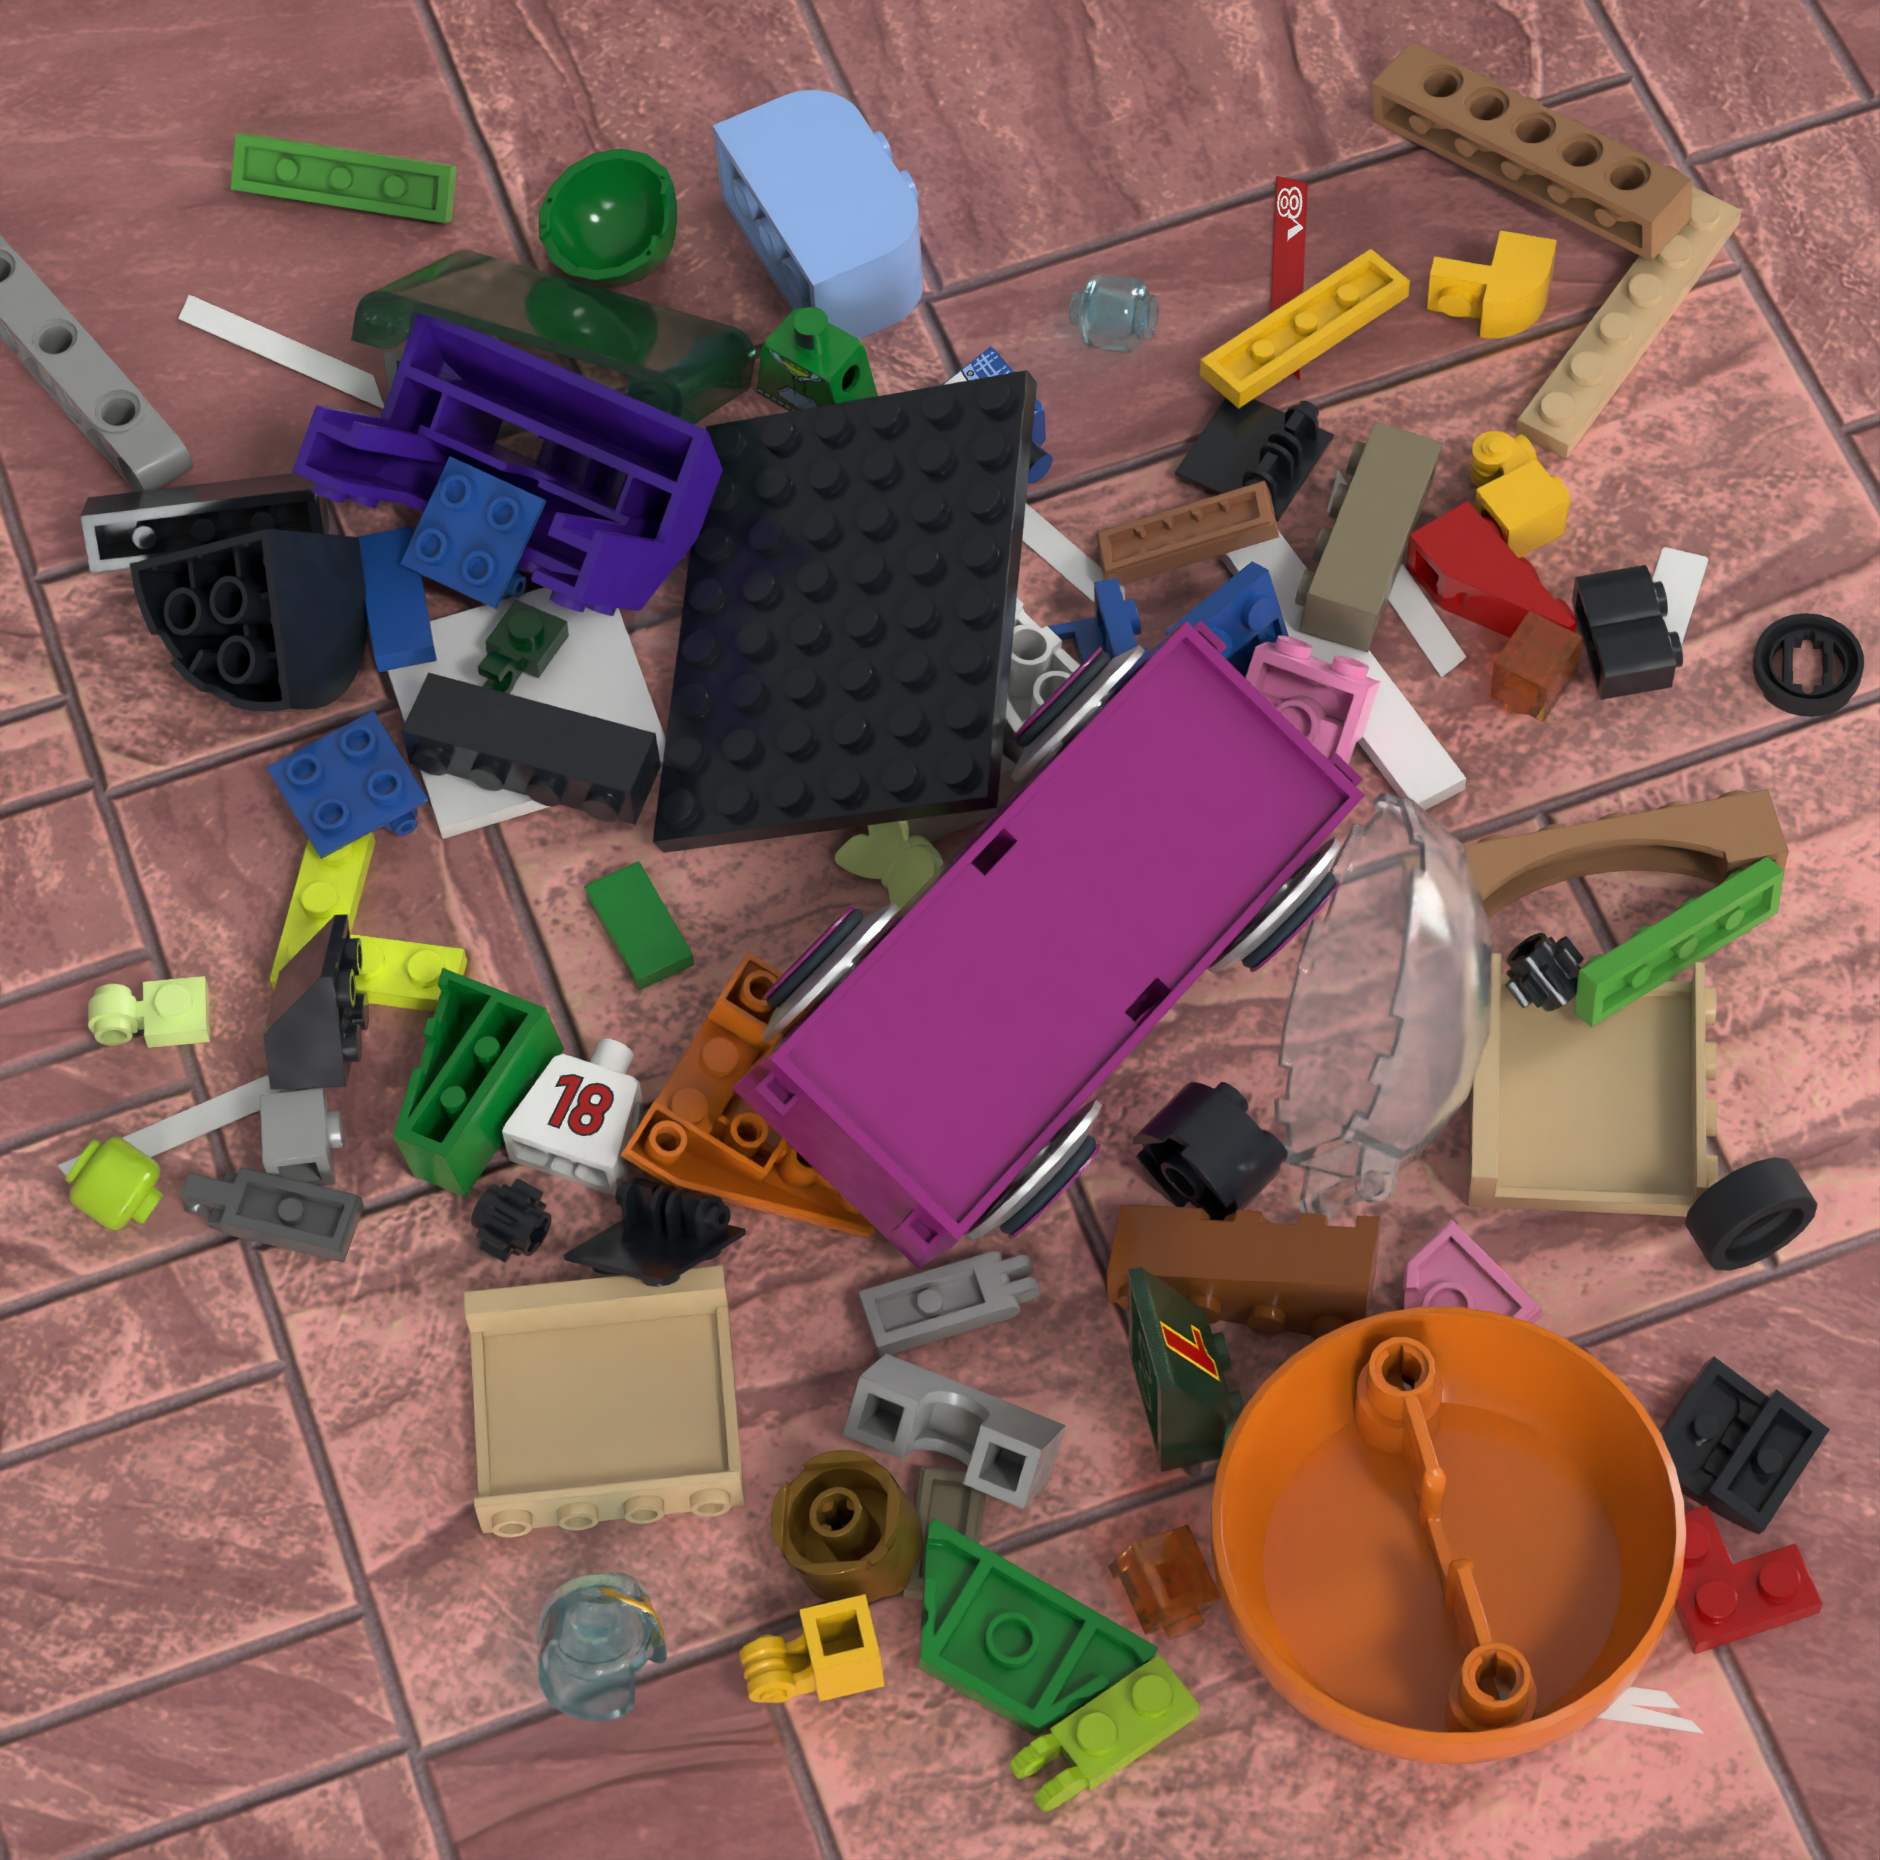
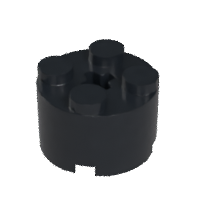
M1197 1082L1187 1083L1133 1138V1145H1143V1149L1136 1155L1140 1167L1165 1198L1176 1207H1184L1190 1202L1196 1208H1202L1210 1215V1220L1223 1221L1227 1215L1236 1213V1210H1244L1279 1174L1280 1165L1288 1158V1152L1277 1137L1266 1130H1261L1246 1113L1249 1105L1244 1096L1226 1082H1220L1215 1088Z

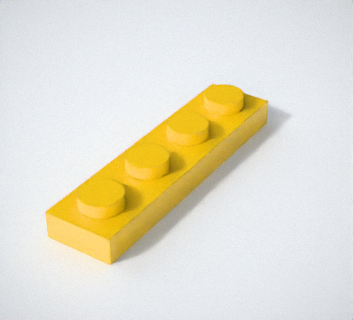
M1369 249L1200 360L1199 375L1239 409L1409 296L1410 280L1376 252Z

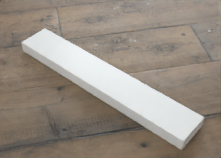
M1280 532L1278 538L1221 555V560L1233 576L1251 561L1269 570L1288 635L1312 645L1311 657L1331 664L1334 656H1344L1358 660L1369 666L1367 677L1381 681L1363 737L1357 742L1413 816L1465 790L1466 777L1370 651L1365 652L1299 631L1304 606L1295 604V598L1300 581L1307 568Z

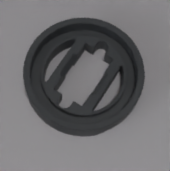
M1811 613L1789 615L1768 626L1757 641L1753 657L1754 677L1767 701L1782 711L1806 717L1827 715L1844 707L1857 691L1864 670L1863 650L1855 635L1838 621ZM1803 640H1810L1813 643V649H1822V685H1814L1813 692L1809 694L1802 690V684H1793L1794 648H1801ZM1781 648H1783L1782 681L1776 675L1772 665L1774 655ZM1833 652L1837 655L1843 667V675L1835 685H1833Z

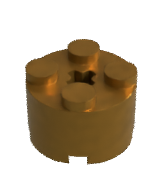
M854 1450L828 1451L816 1455L802 1464L805 1470L790 1484L786 1480L776 1494L771 1511V1530L773 1539L781 1553L815 1596L828 1602L866 1594L867 1602L871 1603L885 1596L898 1595L904 1591L910 1582L911 1572L920 1555L922 1525L916 1508L887 1469L878 1464L875 1459L865 1453Z

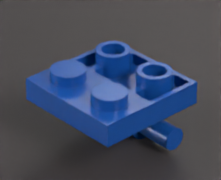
M1253 561L1165 632L1167 636L1177 626L1186 621L1194 627L1201 620L1228 646L1221 655L1245 678L1256 646L1267 641L1276 643L1279 635L1289 636L1269 570Z

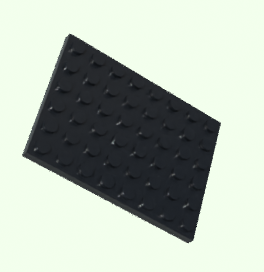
M1028 370L706 426L723 471L698 538L690 549L653 843L664 853L997 808L1037 382Z

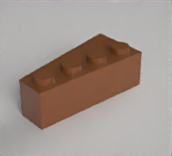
M1121 1204L1107 1270V1302L1118 1303L1122 1308L1135 1313L1145 1314L1160 1310L1183 1314L1185 1318L1201 1324H1214L1221 1320L1245 1324L1253 1331L1262 1334L1276 1335L1287 1331L1311 1335L1316 1340L1351 1322L1368 1318L1376 1276L1381 1217L1357 1215L1355 1227L1327 1226L1328 1218L1326 1214L1300 1213L1298 1224L1271 1223L1265 1219L1261 1211L1236 1210V1213L1227 1215L1223 1221L1210 1220V1215L1202 1208Z

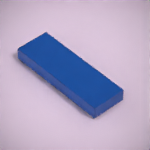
M413 526L359 536L366 589L365 603L378 672L437 661L422 574L400 564L414 535Z

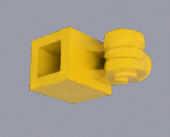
M1489 431L1479 435L1472 444L1470 478L1473 484L1478 487L1475 496V510L1482 517H1489L1496 523L1502 533L1504 542L1518 558L1564 535L1568 507L1571 503L1568 490L1560 478L1555 475L1550 476L1539 463L1535 449L1528 438L1522 434L1512 438L1509 434L1501 431Z
M866 1594L800 1609L803 1634L799 1638L786 1643L782 1637L766 1634L745 1645L739 1652L741 1666L746 1669L743 1675L746 1681H748L746 1686L748 1697L754 1702L783 1703L789 1701L794 1696L815 1691L817 1692L819 1702L885 1686L881 1655Z

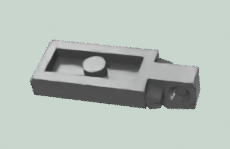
M240 1167L238 1173L226 1172L223 1181L189 1173L180 1194L186 1212L207 1218L209 1227L223 1234L343 1263L364 1209L362 1197L356 1194Z

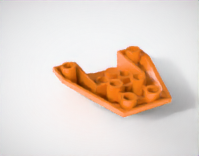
M747 951L708 1017L620 1156L667 1185H672L676 1188H684L701 1194L717 1196L723 1202L870 1239L876 1228L732 1089L812 1003L811 1001L769 1043L764 1042L761 1037L777 1007H770L767 1004V998L763 1000L762 997L784 973Z

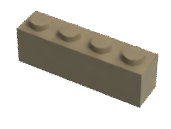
M1376 421L1367 443L1355 442L1346 469V475L1352 476L1353 479L1350 486L1342 483L1338 485L1329 512V517L1336 519L1333 529L1322 526L1312 555V560L1319 562L1316 572L1305 569L1296 594L1295 604L1304 606L1299 631L1358 650L1369 651L1407 551L1409 534L1415 530L1434 480L1443 442Z

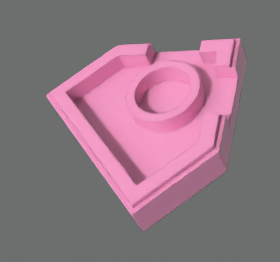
M1452 1219L1404 1263V1309L1417 1307H1462L1492 1311L1528 1321L1532 1324L1543 1316L1541 1308Z

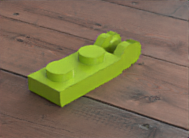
M1158 1654L1050 1728V1734L1042 1735L1031 1742L1029 1746L1024 1747L1009 1762V1768L1018 1779L1022 1778L1023 1780L1025 1777L1035 1774L1059 1756H1064L1071 1768L1065 1769L1056 1775L1055 1778L1047 1781L1038 1790L1037 1794L1034 1795V1801L1043 1813H1048L1050 1810L1053 1811L1056 1807H1059L1063 1802H1067L1085 1788H1088L1089 1791L1093 1790L1197 1718L1200 1714V1705L1162 1656Z

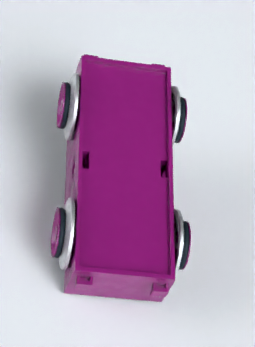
M1201 620L1194 627L1187 621L1177 626L1145 655L1106 696L1105 694L1133 666L1145 650L1138 645L1110 661L1109 654L1104 651L1100 652L1102 648L1099 647L1011 737L1013 740L1016 738L1018 746L1026 747L1011 778L1017 783L1059 741L1062 743L1045 757L893 918L892 916L899 909L894 902L863 918V913L859 909H853L855 906L852 904L762 997L763 1000L767 998V1004L770 1007H777L761 1037L766 1043L774 1039L811 1001L812 1003L732 1089L917 1268L922 1267L952 1248L963 1235L968 1240H973L1000 1226L1001 1232L1008 1234L1007 1237L1011 1239L1033 1223L1074 1182L1101 1147L1099 1143L1096 1144L1094 1137L1087 1135L1102 1105L1097 1100H1093L1078 1110L1206 969L1214 974L1242 960V964L1250 968L1251 972L1258 970L1304 928L1332 897L1340 885V881L1336 880L1334 874L1328 872L1340 849L1341 842L1335 837L1327 841L1319 849L1317 848L1365 796L1356 787L1363 779L1337 753L1327 759L1221 655L1228 646Z

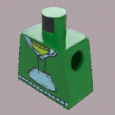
M819 308L793 309L765 340L762 346L757 394L789 412L878 396L864 345L858 338L830 324L826 313Z

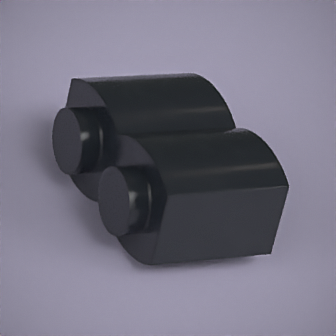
M1646 565L1575 577L1572 596L1574 614L1580 636L1587 649L1591 673L1601 700L1671 688L1675 669L1683 665V651L1678 633L1676 631L1668 632L1663 619L1668 614L1667 596L1663 583L1661 581L1653 582Z

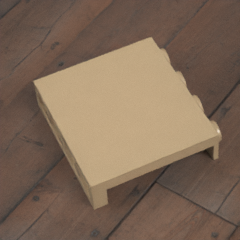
M1476 953L1472 981L1468 1206L1687 1217V1212L1698 1197L1714 1183L1718 1182V1156L1706 1155V1136H1716L1718 1103L1717 1098H1706V1080L1715 1081L1717 1043L1705 1042V1025L1715 1024L1717 992L1716 987H1705V962H1695L1692 982L1666 981L1600 1023L1590 1027L1575 1013L1576 995L1565 1005L1553 1011H1545L1542 1007L1537 1008L1533 1002L1522 1008L1505 986L1510 978L1506 973H1501V954Z
M723 1265L691 1268L681 1274L680 1279L675 1283L660 1287L647 1286L640 1279L621 1275L464 1292L465 1318L470 1331L478 1483V1498H474V1507L482 1533H494L501 1537H518L528 1534L532 1528L560 1526L567 1530H585L597 1525L598 1521L626 1519L632 1523L644 1524L658 1521L665 1514L692 1512L698 1516L711 1517L724 1514L732 1507L745 1506L729 1300Z

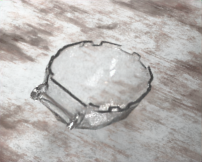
M1382 792L1374 800L1373 809L1378 810V812L1365 827L1353 824L1329 871L1334 874L1336 880L1340 881V885L1332 896L1324 921L1320 922L1312 919L1306 934L1283 1023L1277 1065L1288 1069L1285 1099H1274L1275 1122L1286 1126V1142H1281L1288 1152V1158L1283 1163L1305 1169L1300 1195L1301 1212L1326 1214L1328 1221L1332 1220L1341 1209L1362 1201L1378 1203L1392 1195L1398 1170L1420 1157L1467 1099L1490 1034L1493 930L1464 845L1414 800L1403 797L1399 798Z

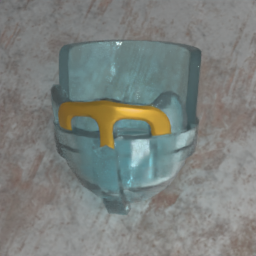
M591 1573L582 1575L558 1587L544 1602L537 1622V1644L539 1648L537 1658L538 1680L545 1697L561 1712L574 1718L596 1722L609 1721L625 1716L633 1709L635 1703V1673L648 1660L657 1664H663L666 1661L667 1650L660 1620L653 1608L648 1590L636 1578L625 1573Z

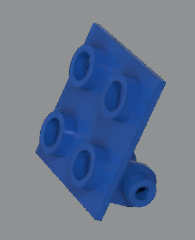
M449 457L400 564L497 609L501 599H508L511 596L519 598L526 589L527 578L521 575V570L517 564L547 501L455 458Z
M374 710L266 767L320 859L382 826H385L388 831H395L398 836L411 833L418 825L416 820L418 814L417 807L429 801Z

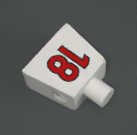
M601 1039L590 1062L566 1054L555 1056L502 1130L509 1161L615 1196L617 1187L620 1183L626 1181L630 1161L620 1155L641 1123L644 1113L640 1082L634 1077L626 1075L634 1057L633 1052L626 1045L616 1040Z

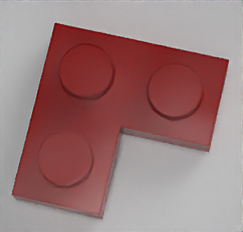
M1708 1506L1685 1512L1686 1544L1683 1573L1674 1609L1694 1654L1820 1613L1823 1604L1822 1599L1796 1543L1733 1564Z

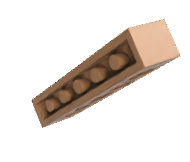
M1412 41L1371 82L1375 123L1651 262L1691 219L1692 179L1683 175L1676 168L1658 163L1636 152L1627 144L1618 143L1589 129L1578 120H1571L1541 105L1531 97H1524L1496 83L1487 75L1478 74L1451 61L1440 52H1433Z

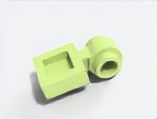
M205 976L143 982V1001H137L132 996V991L124 985L106 984L100 986L94 991V996L88 1001V1028L95 1034L96 1041L111 1046L129 1042L132 1039L133 1033H138V1030L144 1029V1037L148 1048L210 1042L209 988Z

